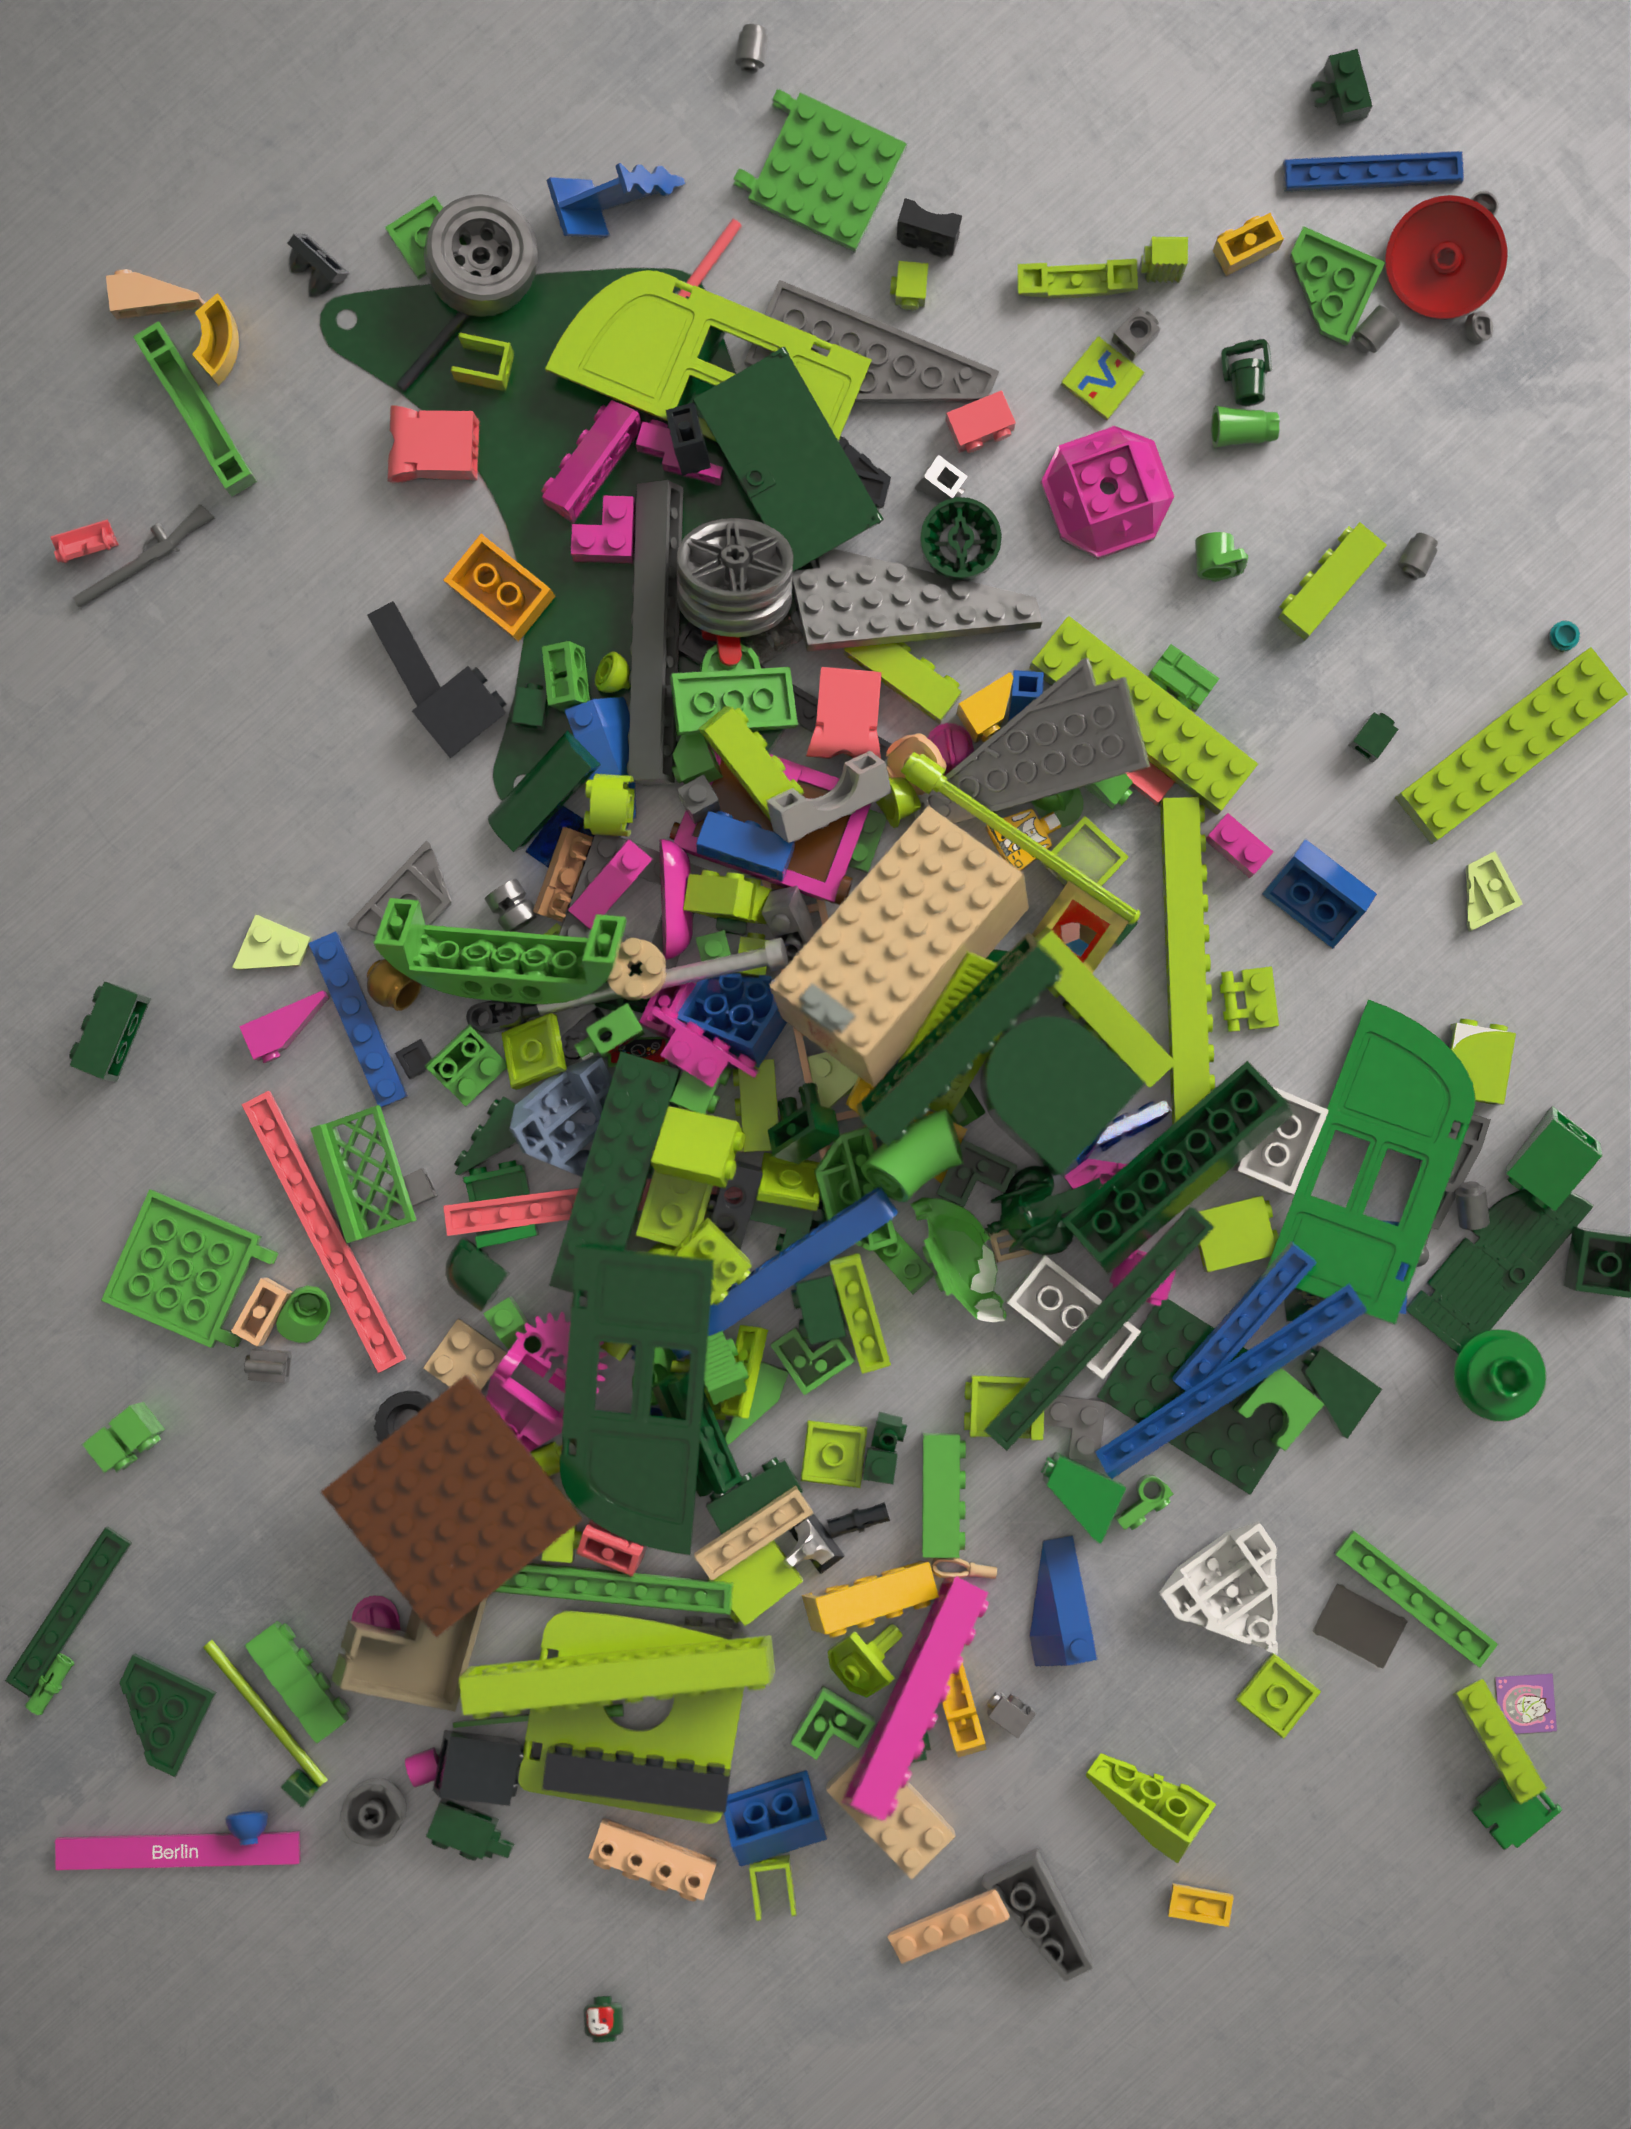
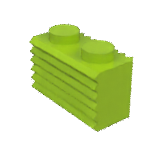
M1152 236L1149 246H1144V253L1141 255L1140 272L1146 273V281L1148 283L1151 280L1154 283L1157 280L1159 283L1162 281L1165 283L1168 281L1179 283L1182 280L1188 264V237Z

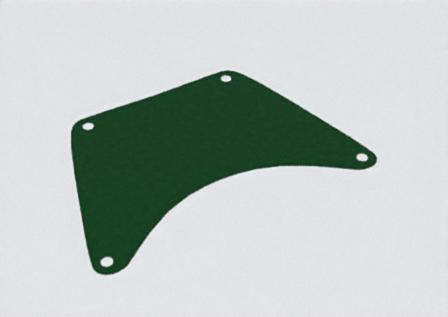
M615 268L535 274L527 293L509 310L494 316L478 317L471 315L405 392L396 383L458 313L457 310L441 300L431 284L385 288L337 296L325 304L320 314V328L331 349L397 390L422 411L474 412L479 420L478 471L493 495L504 519L516 561L547 585L555 594L554 599L524 635L514 698L493 768L495 789L502 801L514 789L515 779L520 775H526L567 730L573 735L566 713L549 705L545 731L515 727L512 723L517 687H525L526 683H533L544 686L543 690L546 691L543 646L570 641L585 649L590 700L624 697L627 706H629L631 701V687L629 689L622 688L612 693L602 692L596 688L595 675L601 660L605 655L613 651L620 654L626 660L630 671L632 669L630 646L633 635L631 615L634 602L632 585L634 583L635 567L633 563L573 561L571 556L572 523L544 504L542 489L551 477L555 479L561 471L559 465L568 453L572 455L579 445L576 443L585 429L590 431L595 424L594 417L601 406L605 405L607 407L610 401L613 400L633 409V407L550 373L545 368L570 323L580 310L602 289L626 275L640 271H659L686 283L691 274L682 270L671 268ZM700 283L698 287L705 290L702 283ZM675 287L673 293H676L681 289ZM345 309L352 310L357 316L355 326L347 330L342 329L337 324V315ZM459 333L511 344L514 357L506 391L464 383L454 379L451 373L452 366L498 376L503 357L463 348L458 338ZM723 338L710 364L736 374ZM701 380L690 403L694 402L693 398L713 388L714 385ZM696 406L698 417L703 418ZM637 411L640 415L641 424L642 421L650 423L651 420H654ZM638 435L574 522V524L602 525L603 495L633 496L635 500L637 484L669 480L683 487L682 540L693 529L715 520L740 518L763 523L716 441L704 437L710 463L723 467L724 476L721 485L664 471L662 466L663 458L638 452L636 446ZM634 536V554H635V536ZM810 562L798 570L813 569ZM793 590L791 607L784 619L767 631L740 637L742 645L753 649L797 611ZM681 610L679 620V637L684 631L688 622H690L685 618ZM679 653L678 673L700 672L699 664Z

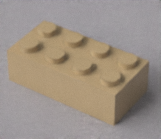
M867 1743L826 1784V1791L887 1855L913 1879L956 1837L954 1828L909 1782L904 1789L899 1788L895 1797L898 1800L895 1812L891 1818L886 1817L885 1821L874 1820L842 1804L841 1801L868 1745Z

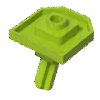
M889 1624L872 1641H867L866 1643L854 1632L827 1651L830 1669L849 1691L868 1698L895 1679L881 1661L885 1658L884 1654L903 1635L894 1624Z

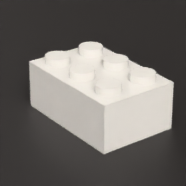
M1273 1087L1287 1101L1294 1115L1235 1165L1233 1171L1286 1194H1294L1329 1110Z

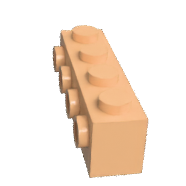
M606 1818L602 1819L589 1855V1859L594 1860L593 1864L606 1870H610L611 1867L622 1870V1875L629 1879L639 1880L641 1877L651 1881L650 1885L663 1891H667L668 1888L679 1891L680 1897L694 1902L697 1898L704 1900L717 1862L715 1858Z

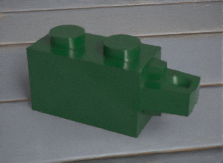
M757 1195L750 1216V1220L805 1234L809 1233L810 1227L817 1228L819 1221H827L825 1212L822 1210L823 1204L821 1201L818 1203L817 1211L758 1201Z
M442 1798L439 1802L426 1838L432 1840L431 1843L434 1846L442 1849L454 1848L460 1851L459 1854L462 1857L476 1861L477 1858L483 1860L484 1856L492 1858L493 1853L509 1858L514 1846L513 1842L500 1837L502 1831L496 1829L499 1819L447 1798Z

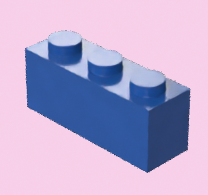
M708 811L696 842L697 854L783 882L795 850V841L788 843L776 832L762 829V826L756 822L745 821L744 823L735 820L732 815L726 812L717 811L714 813Z

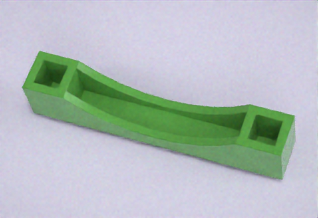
M158 321L133 336L180 411L226 491L233 497L257 482L256 478L161 323Z

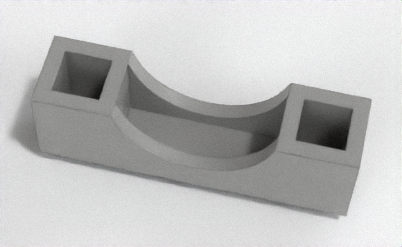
M868 751L845 762L842 775L836 786L821 797L805 798L791 788L767 800L774 832L790 843L892 793L886 762L871 751Z

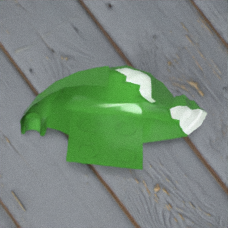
M922 1197L912 1202L910 1205L915 1211L917 1221L924 1219L928 1221L929 1237L924 1240L926 1246L922 1247L927 1262L929 1264L933 1263L938 1273L934 1277L941 1292L945 1291L947 1296L953 1293L977 1320L988 1322L1006 1320V1311L1002 1307L1004 1301L994 1291L998 1273L994 1253L985 1244L991 1237L979 1220L964 1207L943 1199Z

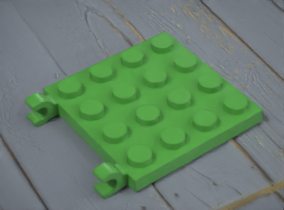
M777 89L772 99L774 101L772 106L789 113L788 118L758 179L747 171L738 168L733 179L735 180L734 185L751 193L748 198L749 202L856 252L900 162L907 143L801 92L795 100L788 93Z
M149 1189L101 1301L210 1348H214L217 1341L233 1348L239 1347L242 1338L229 1330L223 1329V1325L252 1258L255 1257L268 1264H274L279 1253L258 1245L262 1237Z

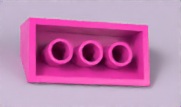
M613 400L610 401L607 407L605 405L600 407L594 417L596 422L590 431L585 429L579 436L576 443L579 445L572 455L568 453L559 465L561 471L556 478L551 477L545 483L542 489L544 504L574 524L639 434L641 419L639 413L634 409Z

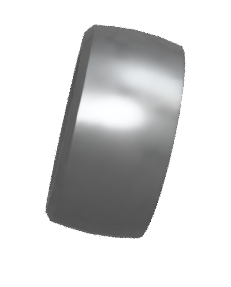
M479 194L456 199L438 213L427 233L424 247L427 276L434 291L441 300L459 312L478 317L494 316L505 312L522 299L535 277L538 250L533 229L520 210L498 197ZM489 232L493 238L490 241H484L481 238V234ZM466 236L471 240V243L463 246L460 244L459 239ZM505 248L508 254L505 257H500L497 254V250ZM455 258H463L465 264L463 266L458 265ZM476 258L479 261L485 259L486 262L485 264H478L474 259ZM493 269L501 270L499 273L491 275Z

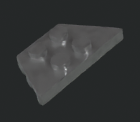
M427 840L347 923L350 928L377 936L390 898L419 900L425 925H432L451 905L452 901L433 848Z

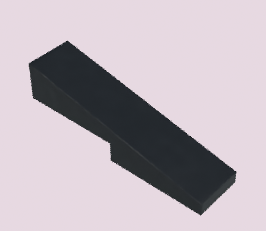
M392 601L369 613L367 616L416 706H419L440 689L441 686L397 605Z

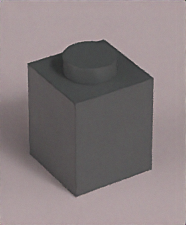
M704 774L677 789L680 801L694 824L705 819L708 811L716 813L721 810L719 799Z

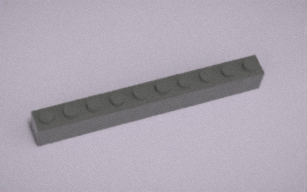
M669 480L637 484V494L635 496L636 524L634 526L635 554L633 556L635 568L634 583L632 585L634 602L631 615L633 635L630 646L632 669L629 676L631 701L628 706L630 731L628 733L629 761L627 763L628 776H633L635 783L641 785L675 783V776L672 767L675 766V761L672 754L676 748V722L670 676L672 673H678L680 608L677 601V552L682 542L683 487Z

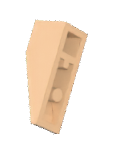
M118 270L114 272V275L106 276L110 312L116 319L199 309L204 305L203 299L196 292L132 272L131 270Z

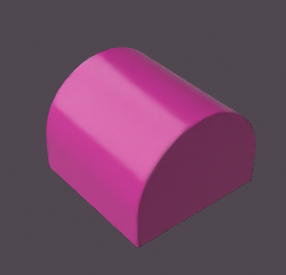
M435 1747L405 1758L407 1774L414 1788L435 1780L439 1760Z

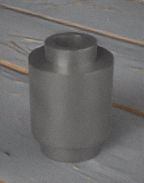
M746 24L743 26V30L739 33L735 60L736 64L741 66V70L755 73L758 72V69L765 66L768 45L766 28L756 24Z
M1420 532L1416 533L1414 538H1410L1398 563V566L1402 569L1401 573L1413 580H1417L1418 577H1425L1438 552L1436 548L1438 541L1430 535Z

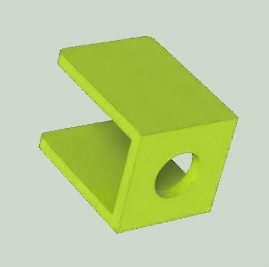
M459 333L458 338L463 348L503 357L498 376L452 366L451 373L454 379L464 383L506 391L514 357L511 344Z

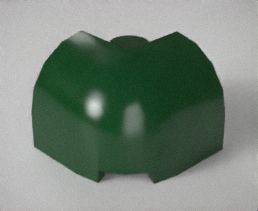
M461 1237L446 1261L445 1275L449 1286L455 1293L482 1312L486 1305L492 1302L499 1293L498 1289L510 1273L489 1258V1254L481 1248L477 1249V1245L468 1238Z

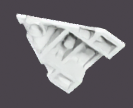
M1258 1521L1224 1533L1176 1568L1159 1593L1178 1619L1205 1627V1629L1249 1645L1261 1647L1268 1652L1278 1655V1643L1276 1642L1277 1577L1275 1576L1277 1547Z

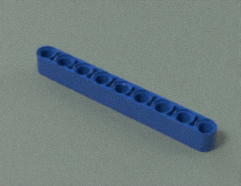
M878 1187L752 1270L742 1283L738 1285L734 1283L726 1290L728 1292L726 1298L716 1306L714 1304L711 1305L708 1336L725 1331L894 1218L898 1214V1210L883 1189ZM671 1349L678 1359L684 1358L691 1353V1351Z

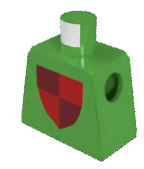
M625 1004L586 1028L589 1037L574 1046L583 1061L597 1052L604 1058L645 1035L629 1005ZM606 1031L611 1032V1040L606 1043L600 1041L602 1033Z

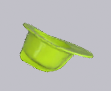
M889 777L892 793L882 797L876 803L885 814L890 826L897 828L900 824V819L920 809L921 802L908 780L902 777Z

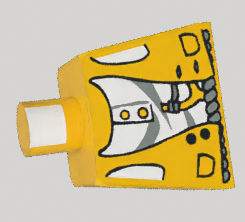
M1032 808L1002 818L1047 850L1052 847L1048 834L1061 828V824L1054 812L1038 819ZM986 824L985 829L1002 859L1019 871L1024 870L1036 860L1034 856Z

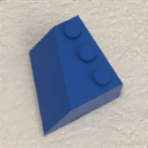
M740 973L698 981L678 1011L679 1015L677 1017L678 1020L686 1025L691 1021L703 1028L705 1031L702 1035L713 1041L716 1037L731 1046L729 1052L737 1057L741 1053L756 1062L755 1067L758 1068L787 1024L781 1018L770 988L775 979L767 975H760L759 978L741 977Z

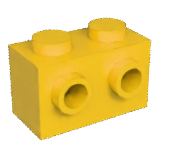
M1271 213L1262 217L1255 216L1243 224L1244 226L1234 231L1229 229L1217 237L1213 252L1226 276L1279 250L1284 238Z

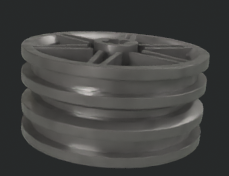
M720 519L702 524L693 529L684 537L677 552V601L682 614L696 627L721 636H750L773 628L784 619L791 607L793 553L790 544L782 534L772 527L748 519Z

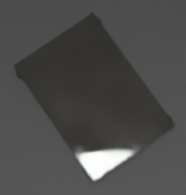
M1336 1584L1313 1632L1317 1636H1322L1373 1663L1377 1668L1384 1669L1408 1621L1404 1617H1399L1350 1591L1344 1585Z

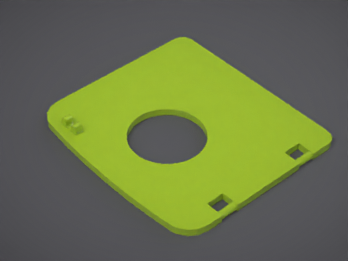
M562 1611L554 1615L546 1624L539 1659H547L549 1649L559 1650L558 1657L730 1639L652 1620L602 1613ZM745 1686L735 1687L734 1692L718 1694L716 1689L704 1690V1695L687 1697L686 1692L675 1693L674 1703L668 1716L658 1725L645 1730H632L619 1725L608 1715L604 1706H594V1702L582 1703V1707L576 1709H564L563 1705L551 1706L552 1710L539 1713L533 1712V1708H530L523 1750L524 1757L518 1777L519 1785L523 1790L532 1793L714 1824L721 1819L723 1813L542 1790L546 1754L550 1746L555 1747L556 1743H567L573 1745V1749L585 1750L586 1747H598L604 1750L603 1753L616 1754V1751H628L634 1753V1757L646 1758V1755H659L664 1757V1761L676 1762L677 1759H690L695 1761L694 1765L707 1766V1763L714 1762L724 1764L725 1769H730ZM532 1742L543 1743L540 1759L530 1758Z

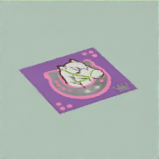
M1553 1673L1495 1677L1497 1703L1515 1734L1557 1731Z

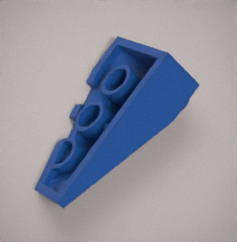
M625 698L593 699L565 709L574 737L601 764L589 777L590 780L594 778L595 774L628 776L630 714ZM628 782V788L634 789V791H635L634 816H633V819H635V818H636V783H635V782Z
M1073 1535L1043 1540L1029 1634L1035 1667L1068 1666L1096 1661L1097 1655Z

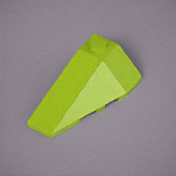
M1102 1753L1085 1775L1154 1848L1177 1864L1217 1805L1188 1785L1182 1783L1180 1786L1163 1781L1164 1776L1156 1773L1153 1776L1137 1771L1134 1765Z

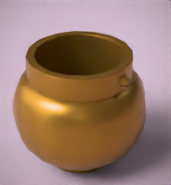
M386 959L374 962L367 972V991L370 997L383 1007H392L396 1011H402L409 1007L420 993L422 984L404 975Z

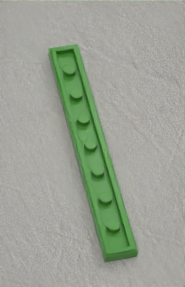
M529 1563L494 1592L730 1615L733 1582L635 1573L632 1577L619 1571Z

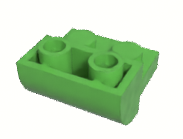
M468 1024L425 1067L466 1107L507 1068L506 1060L486 1039Z

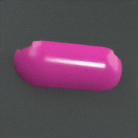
M659 839L663 955L665 960L683 953L692 939L693 913L683 910L688 877L691 874V864L687 853L678 844L670 840Z

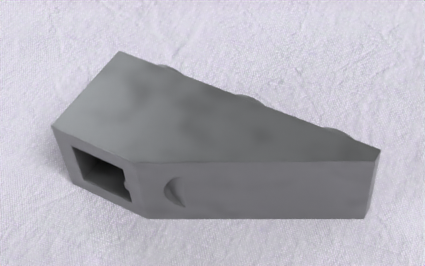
M797 886L770 892L762 910V915L774 939L782 938L784 942L788 965L815 935L809 909Z

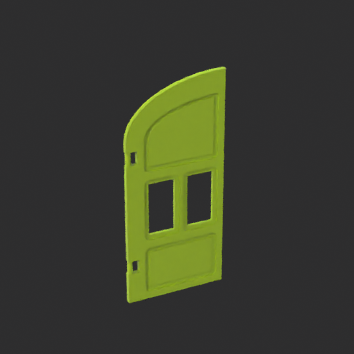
M640 271L612 282L596 294L580 310L560 338L545 368L550 373L668 421L666 410L678 406L690 376L716 386L735 375L732 372L698 359L710 326L772 352L786 347L789 356L839 441L872 359L836 344L826 342L812 334L695 285L692 286L680 281L678 278L666 273ZM677 287L691 293L689 299L673 293L674 288ZM813 345L830 351L828 357L812 351ZM699 417L704 437L716 441L705 420Z

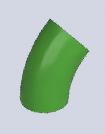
M946 1108L912 1122L907 1126V1133L899 1141L895 1142L893 1140L888 1146L883 1143L862 1165L861 1170L867 1181L874 1188L881 1187L886 1195L895 1201L907 1202L930 1179L952 1167L963 1164V1155L958 1135L950 1113Z

